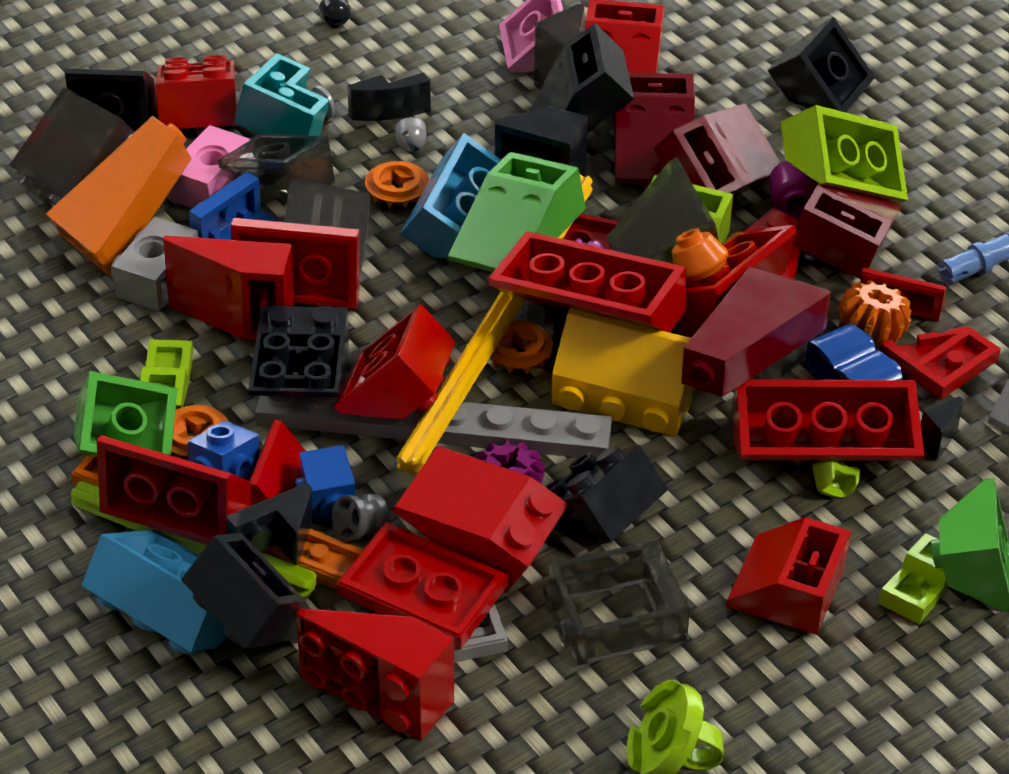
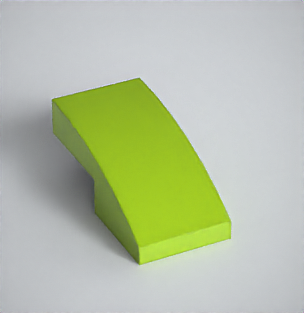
M149 339L146 366L142 367L140 381L178 388L176 409L183 407L188 390L194 353L192 341Z
M925 533L906 553L902 568L881 589L877 604L917 624H920L948 588L944 568H935L931 542L937 538Z

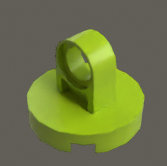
M666 680L657 685L640 705V708L647 710L640 728L631 724L628 733L626 753L628 765L631 769L640 772V774H675L682 766L699 771L710 770L719 766L724 758L723 734L716 726L703 721L704 707L699 692L692 686L681 684L674 680ZM696 745L711 746L709 748L704 749L694 748Z

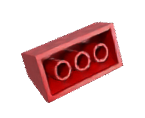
M528 231L523 234L488 278L489 286L511 297L566 310L574 308L666 332L673 330L686 311V267Z
M749 379L735 388L732 404L734 447L740 460L923 461L924 459L916 380Z

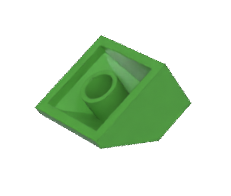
M89 371L78 395L73 435L78 454L97 457L96 440L102 435L171 456L178 388Z
M995 478L984 479L939 519V539L932 540L931 542L935 568H944L948 587L1005 612L1009 611V539Z

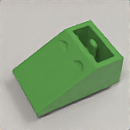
M509 152L486 175L448 254L449 261L494 272L526 231L558 238L586 209L579 168Z

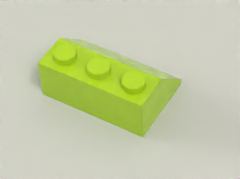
M818 105L781 121L785 160L820 185L901 203L908 201L897 125Z

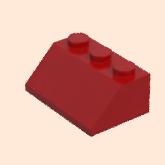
M794 224L736 232L724 241L722 245L728 251L724 267L705 279L686 283V311L674 327L676 334L692 338L749 267L781 276L786 270L797 234Z
M422 304L418 305L358 354L334 408L342 414L403 420L414 410L419 414L424 412L438 398L436 391L445 380L443 372L452 361L450 354L455 340Z
M100 435L96 440L99 508L101 513L208 544L213 536L226 534L227 515L251 506V481L225 471Z

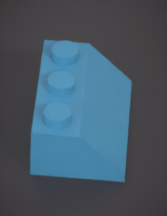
M463 133L440 160L400 235L433 258H448V254L486 175L501 159Z
M157 530L101 534L81 584L82 587L97 595L96 600L98 603L110 609L122 610L133 617L132 622L134 625L146 631L158 632L169 639V645L173 649L185 654H195L197 651L218 648L227 638L224 632L225 627L211 612L204 610L194 601L192 591L181 581L199 555Z

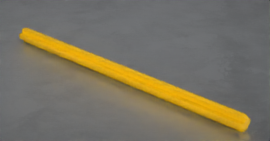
M580 174L584 201L586 202L593 190L591 187L593 180L589 176L583 177ZM570 226L558 237L559 239L564 238ZM503 292L499 293L438 390V398L425 411L399 452L397 468L402 473L408 472L411 475L419 473L525 301L524 299L511 297Z

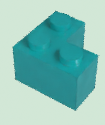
M276 53L243 83L234 123L246 128L254 135L264 136L281 144L289 151L304 154L320 137L330 100L306 89L311 68Z

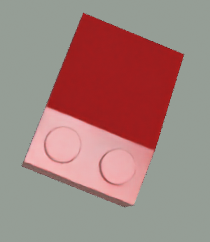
M437 446L392 509V512L437 544L508 574V586L504 590L507 593L530 566L567 508L568 503L530 476Z

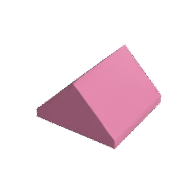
M526 0L499 24L507 67L513 73L551 70L563 46L566 44L567 24L561 0Z

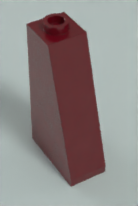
M749 267L685 345L681 384L720 397L725 396L821 333L827 326L831 291Z

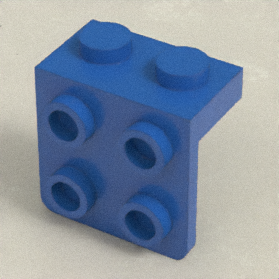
M247 171L189 211L190 228L198 230L199 238L231 240V223L233 218L281 222L261 210L258 177Z

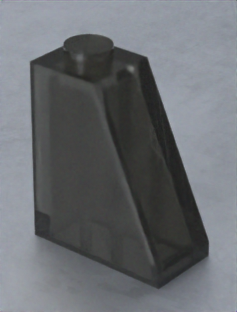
M675 158L667 163L606 238L610 250L673 264L672 249L677 245L676 238L679 235L698 228L700 232H710L717 240L718 234L715 222L680 162Z

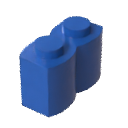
M849 323L808 341L805 365L816 380H902L903 378L897 362L881 351L876 350L870 335L853 324Z

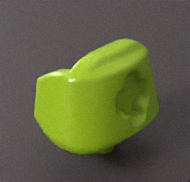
M821 460L812 465L816 488L823 495L833 498H844L852 494L858 486L860 470L856 466L842 465L840 460Z

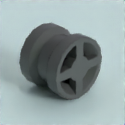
M364 494L360 497L344 495L339 497L333 505L331 522L336 536L342 541L354 542L361 538L372 540L384 523H389L390 515L386 502L377 494Z

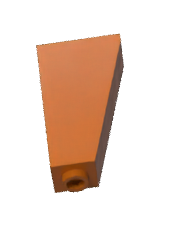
M152 116L46 213V216L64 240L111 277V266L114 259L118 255H122L133 242L136 234L148 225L192 158L184 146V143L187 141L186 137L174 124L169 123L166 126Z

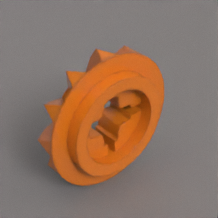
M405 161L382 163L371 169L365 178L366 195L373 197L375 204L386 203L389 209L394 205H401L406 209L409 202H418L429 182V178L421 167ZM392 181H395L396 185L398 184L400 188H395L392 185Z
M513 320L490 356L494 368L505 366L509 374L515 369H522L528 374L531 367L543 368L545 360L552 358L553 340L549 332L542 326L530 321ZM513 341H516L517 346H520L525 351L517 352L515 348H512Z
M190 405L176 409L171 453L174 457L180 459L188 457V440L194 437L187 436V429L199 435L209 427L217 425L224 420L228 421V419L219 410L204 405Z

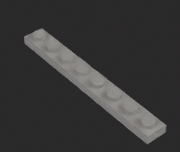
M260 396L255 416L256 425L271 426L275 420H281L287 428L408 440L425 411L419 414L414 410L403 420L339 413L334 408L337 397ZM462 402L438 443L487 448L489 442L502 446L505 440L508 439L509 443L515 446L525 441L529 450H539V454L579 458L591 452L593 456H598L609 448L612 417Z

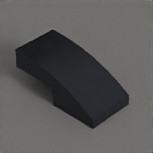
M424 72L390 83L383 75H379L347 85L348 115L351 120H392L431 111L430 79Z

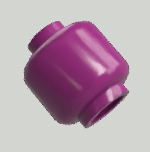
M787 160L782 161L772 169L769 176L772 205L792 217H800L819 183Z

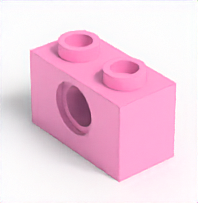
M209 125L186 149L192 159L169 192L170 201L193 209L197 204L203 202L245 172L251 173L254 167V159L251 156L250 139Z

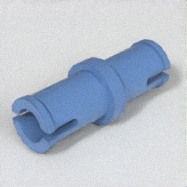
M1009 232L986 243L975 242L968 246L967 251L949 259L941 260L938 263L940 267L938 271L942 280L950 286L976 273L979 275L989 273L994 265L1008 260Z

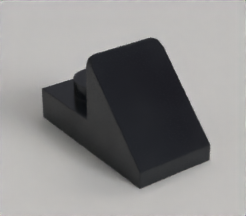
M305 483L227 515L226 534L242 533L259 552L278 545L287 557L297 565L312 523V487Z

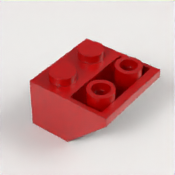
M804 517L757 534L730 592L726 606L818 635L845 569L851 531Z

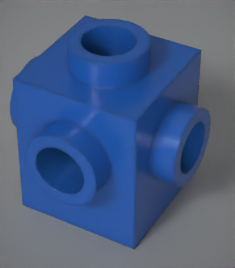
M224 420L188 440V461L250 480L259 458V434Z

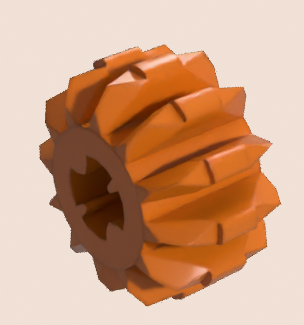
M867 281L866 284L854 283L850 289H846L845 295L841 298L838 307L840 310L838 314L840 319L839 327L849 323L857 326L863 332L869 334L874 344L879 348L885 340L893 339L896 344L899 339L903 338L904 333L908 331L911 322L910 315L912 310L909 308L910 300L900 296V290H891L886 287V284L876 285L872 281Z

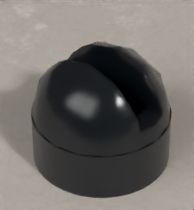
M322 0L320 2V12L323 19L329 25L341 26L349 20L351 9L348 0Z

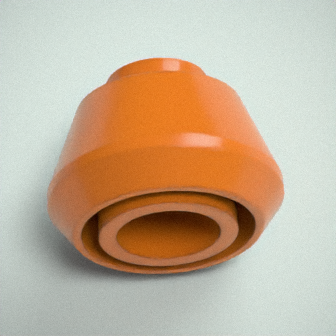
M698 228L682 233L676 238L677 245L672 249L673 264L686 267V283L705 279L719 271L726 264L728 251L710 232H700Z

